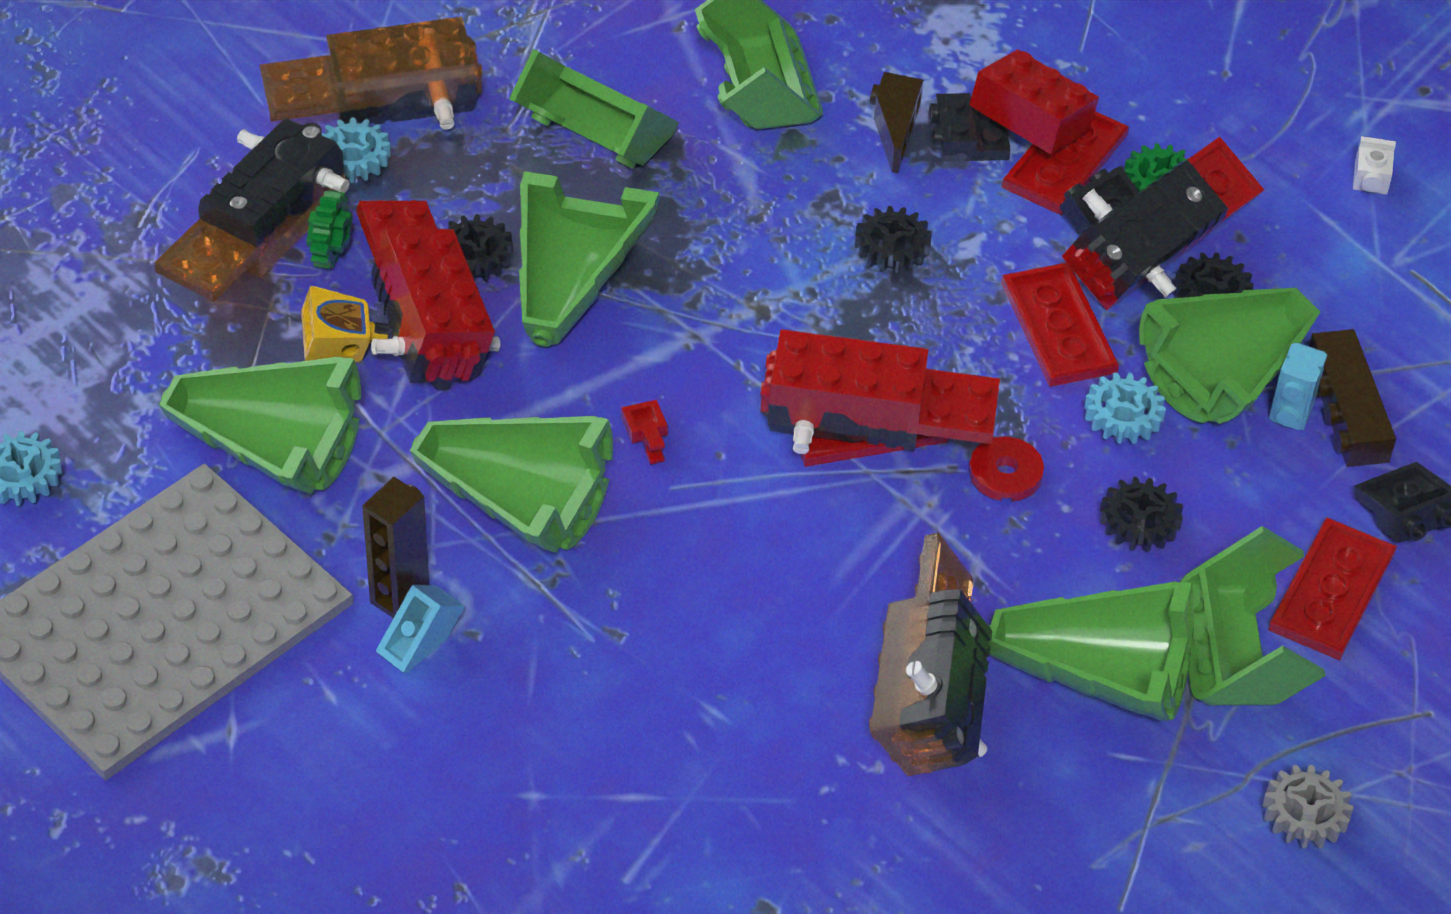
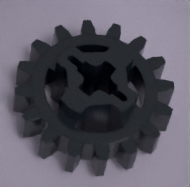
M888 206L887 212L883 213L878 208H875L873 217L864 214L862 223H857L854 245L855 248H859L858 256L860 258L868 257V266L878 263L880 264V271L884 272L889 266L893 267L895 273H899L900 266H905L910 271L913 270V262L921 265L924 263V256H929L932 231L927 230L928 222L926 220L918 222L919 213L915 212L909 216L906 214L905 207H902L899 212H894L892 206Z
M476 214L474 219L469 221L463 215L459 224L451 220L448 222V229H454L474 280L476 276H481L487 281L489 278L488 273L492 272L499 276L501 275V266H510V257H513L511 232H505L504 223L494 225L493 217H489L486 221H481L479 214Z
M1203 252L1200 253L1198 261L1190 256L1187 260V265L1181 264L1179 266L1174 285L1177 288L1176 298L1200 297L1204 294L1242 293L1243 290H1253L1254 284L1251 283L1252 274L1249 272L1243 273L1245 266L1243 263L1232 264V256H1228L1223 260L1220 259L1219 253L1215 252L1213 258H1208Z
M1136 476L1133 477L1132 484L1129 485L1121 479L1118 481L1117 489L1109 487L1106 497L1102 498L1100 524L1107 525L1106 535L1117 534L1116 543L1118 545L1124 541L1130 542V550H1135L1137 545L1140 544L1148 552L1153 543L1162 549L1165 547L1166 539L1174 541L1177 531L1181 529L1183 504L1176 503L1178 496L1176 492L1165 493L1167 487L1165 483L1158 487L1153 486V478H1148L1144 484L1140 483Z

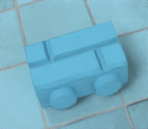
M1299 343L1291 344L1280 371L1269 419L1272 422L1299 431L1305 429L1316 401L1323 368L1327 359V354L1324 351Z

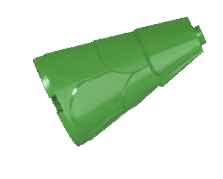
M524 171L520 183L522 268L519 269L522 323L533 343L542 347L558 344L598 297V291L620 267L625 256L652 223L660 203L659 192L625 187L621 197L623 206L565 197L558 176Z
M1297 288L1243 290L1242 293L1204 294L1200 297L1157 299L1146 304L1140 321V345H1145L1148 361L1144 362L1151 381L1158 387V392L1179 413L1200 423L1207 421L1218 422V424L1224 423L1237 417L1253 405L1265 386L1273 380L1282 367L1291 344H1301L1320 311Z
M332 357L294 363L281 362L241 369L235 366L175 375L168 389L164 391L159 406L167 419L212 448H221L247 466H253L286 487H292L305 493H313V490L326 489L336 480L351 454L360 418L353 416L355 400L361 399V384L357 365L352 358Z
M596 416L528 417L492 420L488 417L427 422L420 435L414 439L410 452L418 466L458 497L469 499L491 518L498 519L529 543L536 544L547 551L558 553L560 548L568 550L576 545L588 532L598 515L610 480L603 476L606 471V460H613V436L609 419Z
M1175 581L1122 591L1112 590L1070 599L1060 597L995 610L991 625H988L992 630V640L988 642L991 646V657L1046 682L1052 683L1057 681L1087 696H1095L1138 714L1169 722V719L1173 720L1176 717L1183 699L1192 647L1188 646L1190 640L1189 628L1193 627L1192 583H1179Z

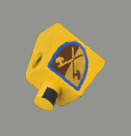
M310 286L301 309L305 361L342 357L352 358L355 362H360L363 360L369 343L373 342V339H388V324L369 321L368 303L364 299Z

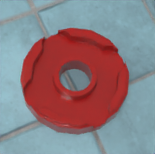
M1008 436L993 437L992 444L980 443L972 452L969 464L970 478L978 491L991 499L1002 501L1003 497L1012 498L1011 501H1020L1033 495L1041 486L1044 463L1042 456L1034 446L1022 439ZM1010 466L1015 471L1012 473H1003L998 469V467Z

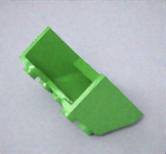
M707 0L695 9L699 22L697 29L700 35L706 41L712 40L716 43L726 60L724 68L731 77L733 84L729 81L722 82L718 86L720 93L717 96L719 102L727 111L733 110L747 127L753 126L758 130L812 123L823 115V109L799 36L790 23L763 0Z

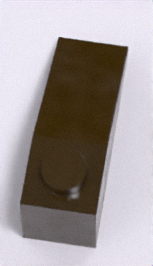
M884 72L880 84L873 85L870 104L875 105L874 121L891 172L899 173L921 106L924 80Z

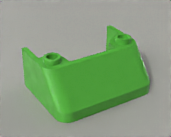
M534 49L509 97L510 100L532 110V119L546 126H549L551 121H554L616 152L618 155L615 160L634 169L636 163L644 166L674 135L679 125V122L652 107L639 103Z
M1261 526L1193 569L1181 580V582L1192 583L1193 627L1189 628L1190 640L1188 646L1192 647L1189 665L1191 691L1196 699L1207 705H1277L1326 676L1323 668L1283 645L1264 657L1262 655L1256 613L1273 602L1277 590L1275 575L1304 557L1302 549L1264 526Z

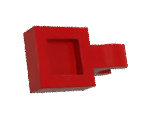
M657 399L621 407V418L631 442L643 441L650 465L665 462L661 450L665 448L662 436L668 435V425Z

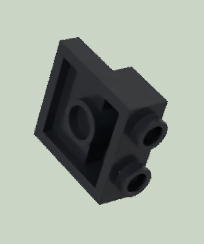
M970 93L936 94L935 103L929 104L930 124H936V127H933V147L939 148L941 162L1010 159L1011 149L1007 128L969 106L971 100Z
M1121 165L1110 172L1104 168L1088 180L1090 182L1088 185L1083 187L1081 183H1078L1064 193L1063 196L1066 200L1059 208L1079 235L1099 221L1094 217V212L1089 208L1085 200L1082 199L1088 192L1095 189L1096 193L1102 197L1107 205L1110 204L1112 209L1119 207L1140 192Z
M1418 462L1354 485L1355 499L1376 513L1377 527L1398 543L1409 540H1421L1428 531L1442 527L1451 528V485Z

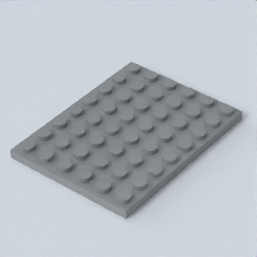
M204 463L0 600V679L106 781L353 605V594Z

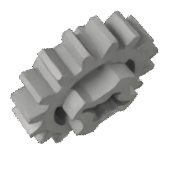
M1294 765L1290 775L1283 770L1279 771L1276 781L1270 780L1262 807L1267 808L1264 816L1265 821H1275L1272 830L1275 834L1282 831L1287 833L1285 842L1290 843L1295 838L1300 839L1302 848H1306L1309 841H1314L1319 848H1323L1326 838L1333 843L1337 842L1340 832L1346 833L1354 806L1349 804L1351 793L1347 791L1340 792L1343 784L1341 779L1331 782L1329 780L1330 771L1328 770L1322 772L1321 775L1315 774L1314 765H1309L1307 772H1301L1300 768Z

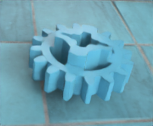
M351 118L348 124L339 119L337 120V127L325 126L326 134L322 133V136L335 140L343 152L344 173L341 175L342 178L344 176L349 177L350 183H354L356 177L361 176L363 180L367 181L368 173L372 172L375 175L381 174L380 166H388V157H391L390 142L387 132L381 133V126L379 124L370 127L368 119L358 124L355 118Z
M1113 373L1111 381L1102 376L1100 377L1099 385L1092 384L1089 394L1086 395L1084 409H1086L1085 419L1093 421L1091 428L1093 431L1102 429L1104 430V439L1114 435L1119 444L1122 443L1124 438H1129L1132 444H1137L1138 436L1149 440L1152 431L1159 432L1166 408L1163 407L1164 396L1157 395L1158 387L1156 385L1147 387V378L1145 377L1139 381L1133 380V373H1128L1126 379H1121L1118 373ZM1103 401L1106 403L1104 408L1102 407ZM1146 408L1148 410L1147 415L1144 414Z
M19 431L17 438L13 439L9 434H3L4 442L0 443V503L5 504L12 498L16 506H20L23 498H28L31 503H35L36 494L50 495L48 485L58 486L57 475L62 474L58 448H52L49 438L40 442L39 433L36 432L30 438H25L23 431Z

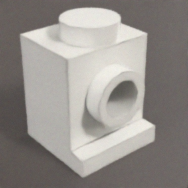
M1361 136L1355 159L1354 190L1387 195L1392 178L1396 141Z

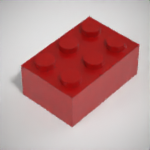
M1017 49L978 71L969 106L1049 154H1053L1090 131L1100 97L1090 92L1084 85L1075 83L1061 75L1058 70L1037 61L1031 54Z

